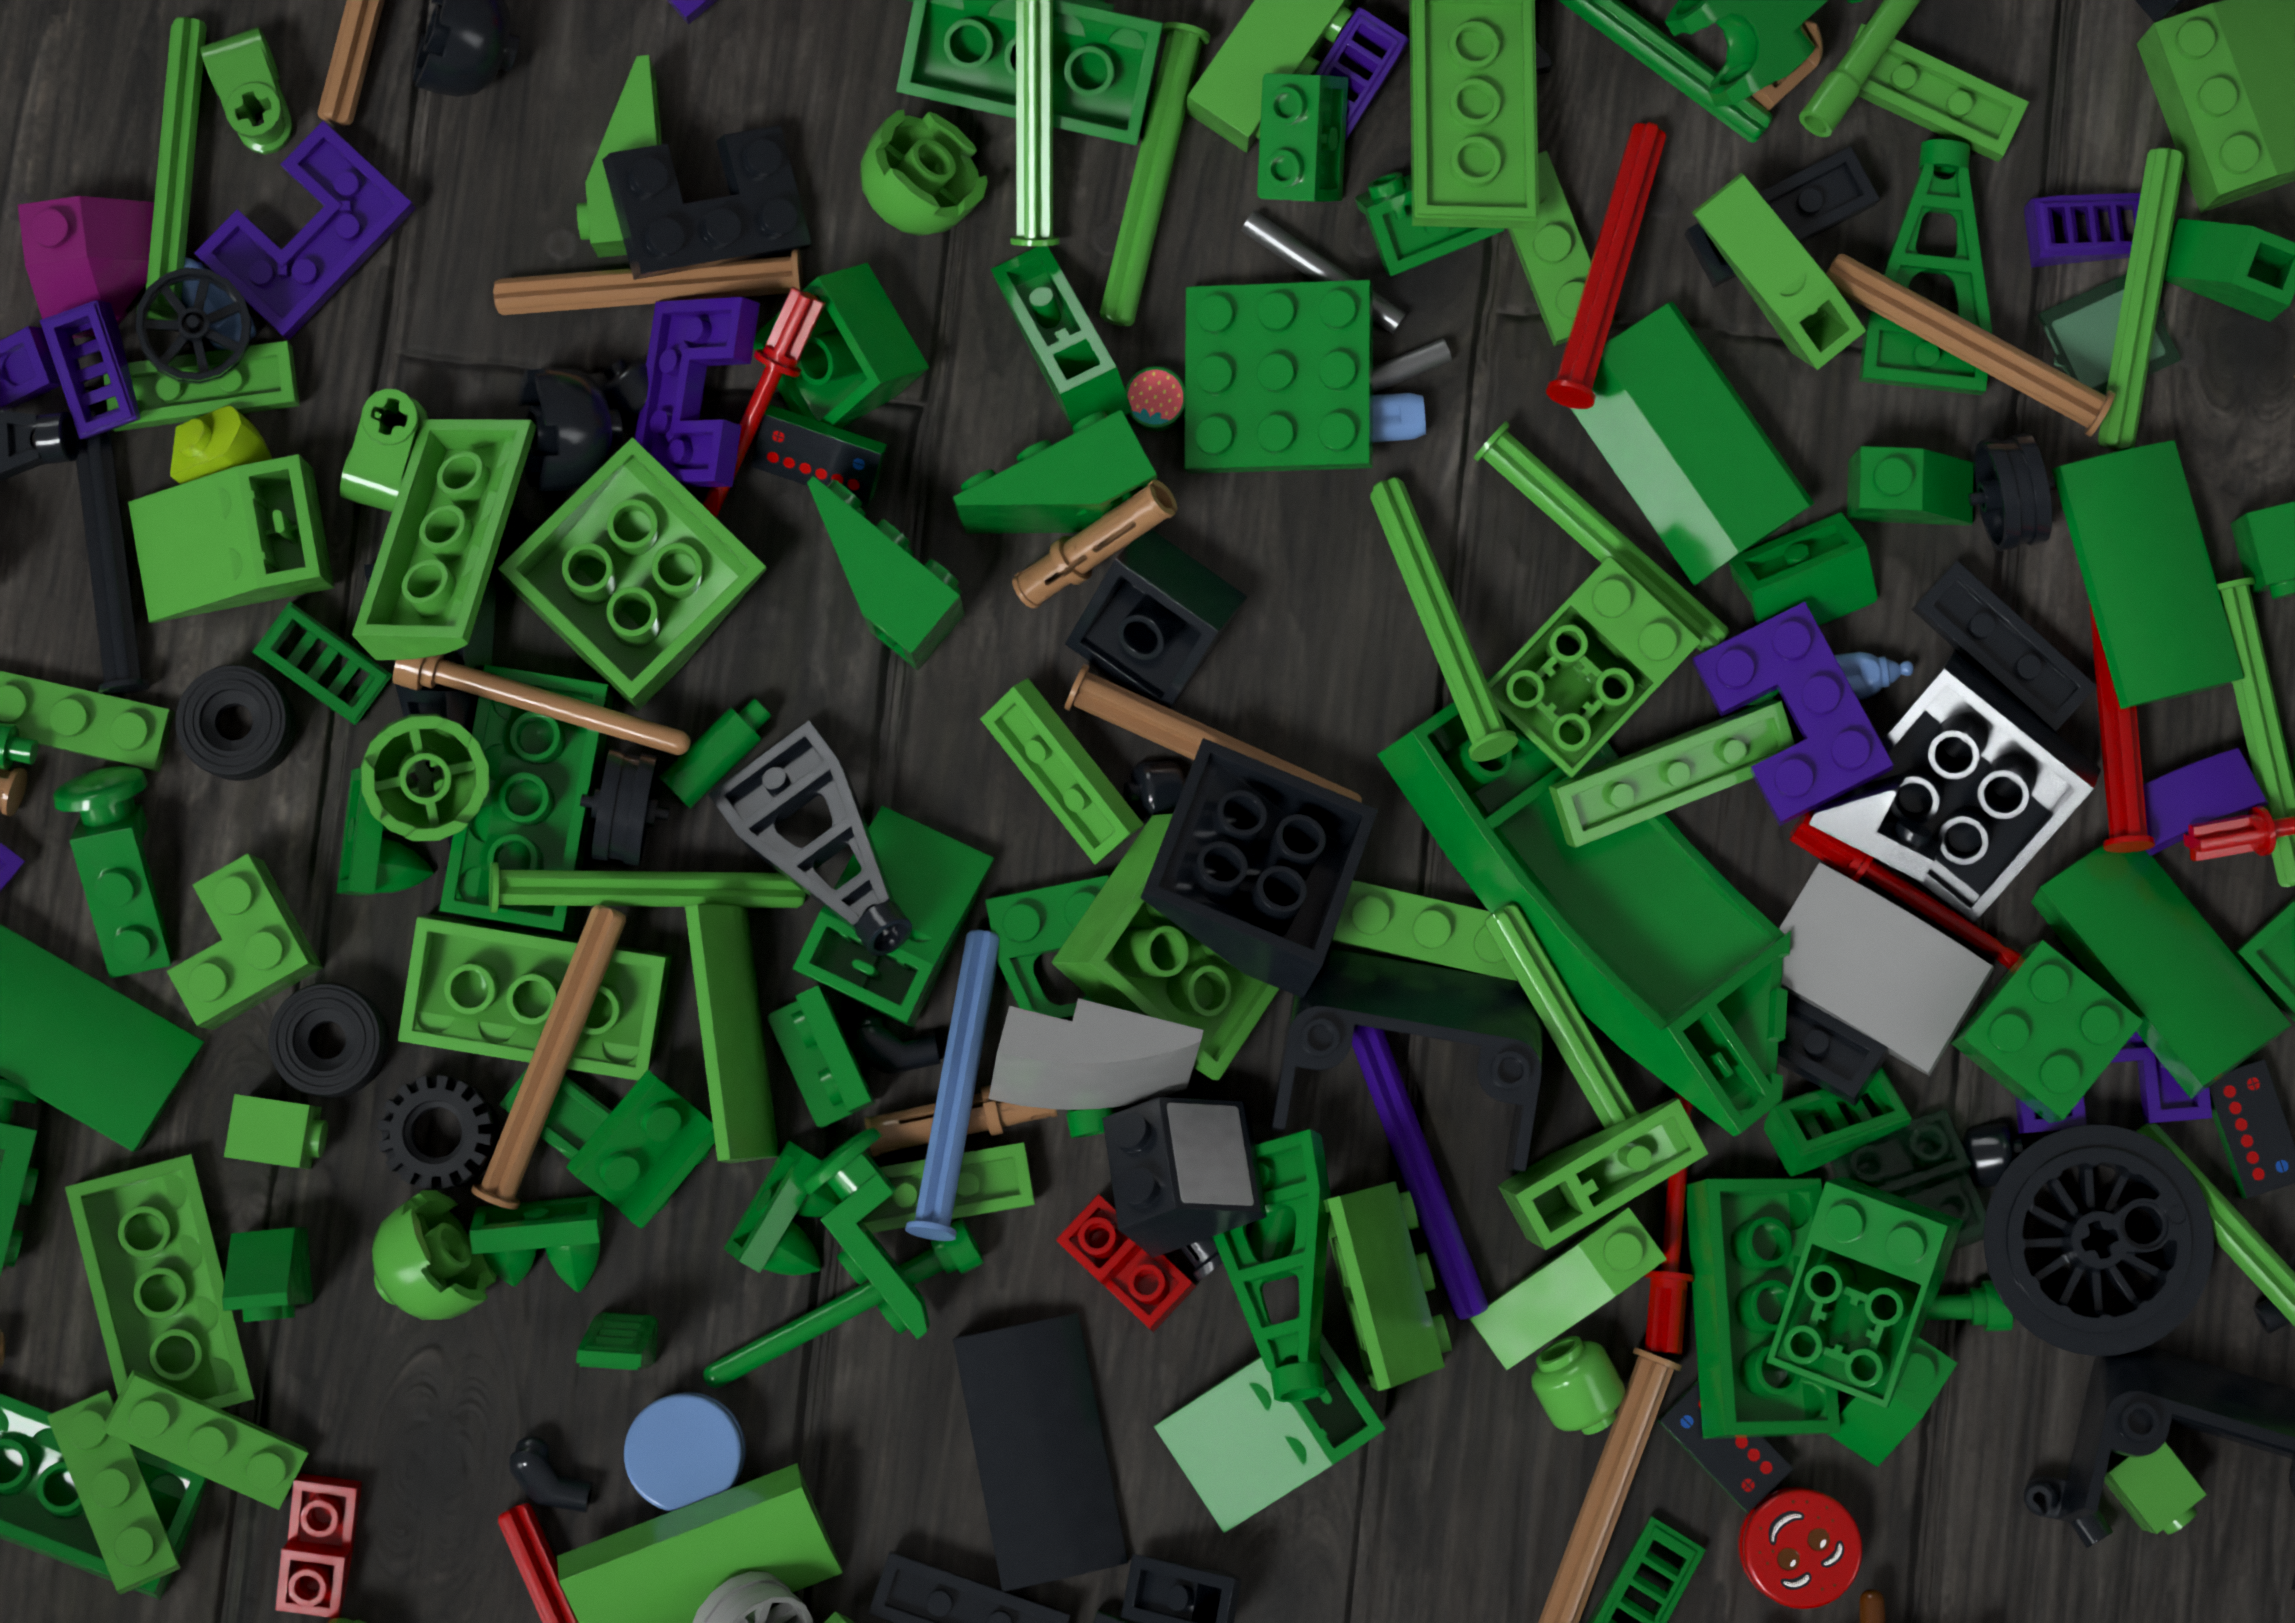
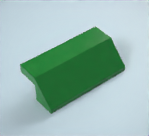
M1673 301L1665 304L1605 344L1592 388L1596 395L1594 406L1588 409H1570L1694 586L1706 580L1749 547L1770 537L1815 504Z

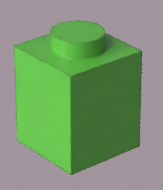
M234 1094L224 1157L312 1169L313 1157H322L327 1141L328 1123L326 1120H320L322 1107Z
M2166 1442L2157 1451L2144 1457H2129L2114 1453L2109 1458L2104 1482L2141 1530L2154 1534L2164 1530L2169 1535L2184 1527L2197 1515L2198 1511L2194 1505L2207 1494Z

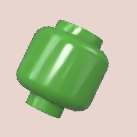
M1569 1336L1551 1344L1536 1358L1538 1366L1531 1377L1532 1388L1550 1421L1556 1428L1563 1431L1582 1430L1583 1434L1591 1435L1604 1430L1615 1421L1617 1415L1614 1411L1623 1401L1626 1392L1620 1375L1601 1344L1590 1340L1582 1341L1578 1336Z

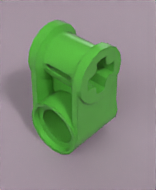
M258 26L200 47L205 67L221 100L226 118L232 128L238 133L243 144L251 151L263 155L276 153L283 149L291 140L294 129L293 121L278 81L279 73L273 55L261 28ZM265 111L263 113L264 123L254 126L256 125L255 114Z
M383 389L375 392L367 399L362 409L353 447L348 454L340 482V496L342 499L389 512L393 511L422 420L429 419L425 408L417 400L397 389ZM400 411L408 416L405 427L394 426L391 429L384 424V418L387 413L393 415Z

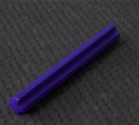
M1356 1025L1354 1027L1352 1047L1407 1191H1410L1418 1220L1454 1314L1460 1320L1479 1315L1488 1309V1302L1384 1030Z

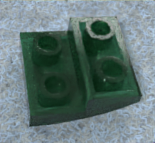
M1946 1109L1912 1120L1909 1125L1830 1161L1835 1179L1844 1176L1963 1220L1953 1250L1984 1240L1986 1211L1969 1175V1160Z

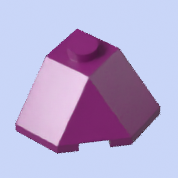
M74 196L18 204L25 267L42 319L95 300L111 303L119 326L128 314L125 310L147 283L154 202ZM93 329L73 336V339L95 336Z

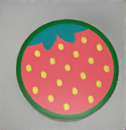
M1163 367L1142 369L1130 379L1125 391L1133 410L1128 416L1140 428L1154 432L1164 431L1173 427L1182 418L1185 412V387L1181 379L1171 370Z

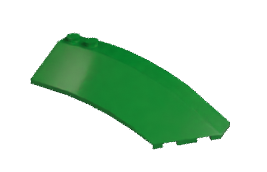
M1498 670V671L1495 672L1493 675H1491L1490 677H1488V678L1486 679L1487 683H1489V681H1490L1500 670ZM1454 701L1378 753L1377 756L1440 848L1488 911L1493 913L1500 907L1512 903L1519 906L1577 1008L1617 1046L1733 1137L1741 1134L1782 1101L1783 1075L1777 1074L1778 1042L1784 1040L1786 1034L1788 990L1782 989L1781 984L1783 957L1790 955L1791 931L1784 934L1740 894L1686 839L1665 813L1576 848L1567 845L1548 786L1570 777L1501 712L1500 715L1506 729L1516 733L1518 738L1517 745L1506 754L1492 760L1483 762L1471 760L1468 750L1472 743ZM1606 742L1574 776L1617 760L1619 757L1608 742Z

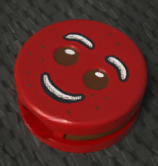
M1785 1487L1770 1492L1746 1514L1739 1531L1738 1554L1744 1573L1753 1586L1762 1594L1784 1606L1797 1609H1811L1831 1603L1851 1586L1861 1565L1862 1540L1854 1518L1836 1499L1810 1488Z

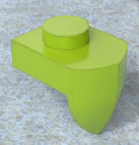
M227 405L176 426L170 476L179 484H184L235 466L271 460L272 457L258 429L234 407Z

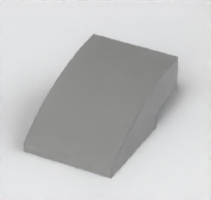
M1820 862L1779 928L1784 934L1791 931L1790 955L1783 957L1782 989L1788 990L1789 993L1885 1045L1888 1047V1054L1928 1076L1933 1072L1994 970L1991 964L1942 932Z
M1079 998L1073 1021L1009 1006L997 1050L989 1099L1027 1107L1086 1110L1127 1106L1149 1101L1157 1097H1164L1187 1089L1204 1030Z

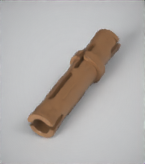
M1152 480L1147 484L1148 486L1113 510L1108 511L1072 538L1062 536L1050 545V553L1014 575L1012 584L1019 599L1030 608H1038L1042 605V602L1070 583L1080 585L1089 579L1095 566L1128 546L1132 541L1166 518H1171L1176 514L1177 503L1171 491L1162 482Z
M991 1085L982 1086L981 1093L974 1094L967 1135L988 1130L991 1136L1003 1134V1127L1048 1117H1058L1057 1109L1027 1107L990 1100ZM936 1103L873 1117H865L866 1129L876 1128L883 1134L870 1146L873 1157L879 1156L882 1153L928 1144Z

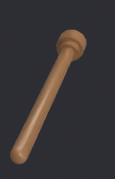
M444 654L426 658L396 660L393 683L416 691H420L423 686L433 689L437 683L670 754L682 755L690 747V738L684 731L444 660Z

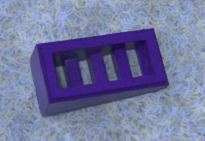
M1360 7L1356 9L1315 75L1348 77V89L1359 95L1355 103L1347 99L1345 143L1406 54L1409 39L1405 35ZM1358 37L1386 53L1381 59L1357 44L1356 40ZM1345 56L1373 73L1369 81L1341 64Z
M2141 193L2059 195L2031 198L2024 207L2031 268L2130 258L2132 241L2124 240L2121 211L2132 210L2135 228ZM2108 212L2112 242H2102L2098 213ZM2075 215H2085L2088 242L2079 243ZM2062 217L2065 243H2056L2053 225V218Z
M95 300L40 320L79 439H87L141 419L119 326L111 303ZM93 329L96 339L75 346L73 336ZM101 352L103 362L80 369L78 359ZM108 374L111 382L110 385L86 393L84 382ZM116 397L119 408L92 417L90 405Z

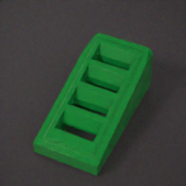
M290 601L251 652L353 725L358 723L392 676L388 671ZM297 624L307 632L285 660L276 651ZM318 639L327 647L309 672L305 674L296 667ZM340 654L348 661L326 689L317 681L336 655ZM358 668H360L369 675L347 704L338 698V695Z
M1883 1067L1879 1069L1864 1093L1869 1094L1880 1113L1878 1117L1872 1118L1862 1099L1859 1100L1856 1106H1853L1823 1088L1781 1101L1770 1109L1764 1123V1131L1790 1177L1818 1168L1910 1124L1912 1118ZM1845 1104L1855 1122L1854 1125L1849 1126L1839 1106ZM1821 1115L1831 1133L1824 1134L1815 1117Z
M611 1312L597 1314L591 1321L577 1349L576 1363H580L579 1367L641 1370L652 1367L653 1364H656L658 1319L653 1315Z
M1650 1515L1586 1623H1618L1611 1619L1617 1607L1642 1623H1667L1706 1549ZM1653 1540L1683 1557L1678 1568L1673 1567L1648 1551ZM1641 1562L1670 1579L1665 1590L1636 1574ZM1629 1584L1657 1601L1652 1612L1647 1611L1624 1596Z

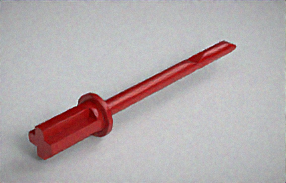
M795 287L791 288L764 349H756L754 357L766 365L739 423L742 426L734 479L782 375L799 377L801 369L797 364L826 304L809 292H803ZM710 487L702 505L715 518H717L730 487Z
M2252 807L2247 815L2188 825L2189 833L2183 834L2184 846L2190 848V859L2193 862L2253 851L2260 856L2271 855L2276 846V838L2295 835V816L2272 819L2271 814L2265 807Z
M1812 810L1803 814L1791 830L1789 838L1791 842L1839 871L1844 876L1855 882H1858L1864 876L1978 950L1995 957L2008 969L2021 956L2020 953L2011 948L2004 947L1987 932L1873 861L1874 857L1809 825L1815 813Z
M1675 1091V1098L1680 1100L1691 1120L1693 1105ZM1688 1166L1668 1178L1662 1253L1667 1259L1661 1263L1660 1271H1650L1644 1276V1278L1650 1279L1645 1351L1682 1355L1688 1283L1694 1282V1275L1679 1273Z

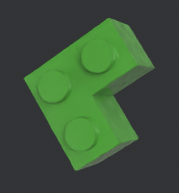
M247 853L192 884L222 938L221 941L167 971L196 1026L215 1030L323 969L264 860Z

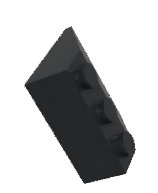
M1954 651L1880 739L1894 765L1893 769L1865 784L1901 773L1907 774L1886 815L1896 821L1899 817L1912 819L1928 828L1932 833V839L1942 843L1924 881H1917L1961 917L1974 924L2091 793L2096 785L2101 768Z
M1203 738L1140 898L1245 975L1304 998L1325 960L1378 810Z

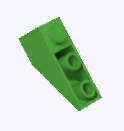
M1740 173L1692 212L1792 354L1818 370L1866 332V329L1833 282L1744 174Z

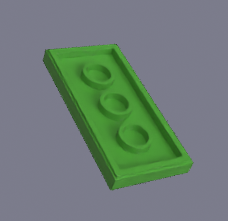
M1409 0L1412 226L1536 229L1539 223L1535 0Z

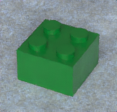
M2044 940L2028 946L1950 1043L2045 1121L2053 1123L2062 1121L2067 1117L2144 1021Z

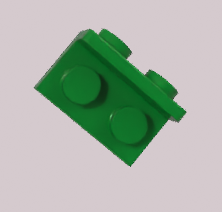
M1266 73L1263 76L1257 195L1259 198L1312 202L1342 201L1348 77Z
M1396 172L1376 178L1367 185L1368 192L1355 197L1358 209L1366 215L1384 270L1390 276L1504 231V228L1412 226L1411 174L1403 177L1402 173Z
M817 985L795 996L796 1002L769 1014L768 1021L813 1120L818 1127L824 1128L876 1104L823 988Z
M647 1070L568 1163L566 1168L576 1178L618 1208L634 1225L643 1228L655 1214L667 1205L672 1193L693 1168L708 1156L715 1143L713 1122L686 1098L650 1070Z

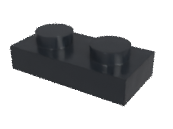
M1788 992L1785 1039L1778 1042L1777 1063L1851 1105L1856 1106L1887 1059L1888 1047Z

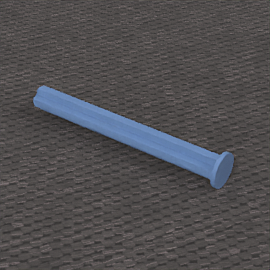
M971 930L966 935L915 1220L907 1222L905 1228L907 1233L924 1239L936 1241H952L956 1239L957 1231L951 1228L950 1225L998 963L997 952L1000 939L996 933L990 931Z

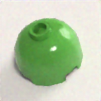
M904 109L893 113L872 135L865 148L860 167L862 191L873 210L885 222L898 230L917 236L945 232L955 226L983 199L988 181L987 176L979 177L978 170L971 159L977 152L974 144L957 126L932 112H928L922 119L910 115L905 116Z
M410 714L387 724L370 741L361 763V791L372 816L380 821L389 831L405 836L406 839L412 841H440L463 831L469 824L468 822L479 812L483 800L489 791V765L477 739L459 722L438 714ZM427 761L430 767H434L433 771H430V769L425 764ZM414 772L418 777V781L414 780L410 774Z
M422 1190L403 1202L381 1222L374 1236L372 1246L374 1283L377 1291L388 1303L396 1305L400 1310L421 1320L452 1319L468 1312L489 1297L485 1294L486 1287L496 1282V1274L484 1260L483 1254H472L470 1233L467 1235L460 1221L449 1211L458 1204L452 1198L437 1190Z

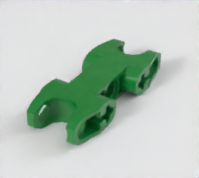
M1678 0L1668 14L1665 23L1674 37L1681 33L1692 35L1700 29L1709 27L1714 22L1723 30L1727 42L1726 62L1718 75L1711 81L1708 94L1716 107L1730 106L1748 98L1773 82L1789 76L1813 53L1815 46L1802 23L1828 0ZM1846 0V1H1847L1848 3L1854 4V3H1857V2H1861V1H1863V0Z

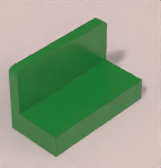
M1842 512L1741 553L1729 562L1733 580L1752 605L1756 626L1803 602H1806L1817 625L1820 626L1873 604L1878 598L1867 545Z

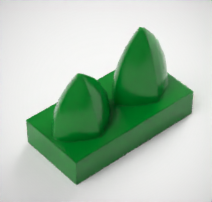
M361 767L351 771L336 893L366 896L375 893H393L414 887L431 877L434 871L414 850L399 842L382 837V831L389 830L374 818L361 791Z
M788 1140L723 1249L739 1262L758 1273L762 1269L776 1274L791 1276L819 1272L821 1264L811 1240L792 1219L795 1214L805 1217H822L841 1202V1199L827 1182L810 1195L807 1194L803 1186L806 1178L821 1160Z
M602 1196L522 1202L516 1210L497 1205L476 1207L469 1230L472 1254H483L484 1260L500 1279L515 1287L531 1269L536 1256V1249L545 1248L548 1259L556 1273L569 1287L579 1293L592 1277L600 1254V1239L605 1221Z

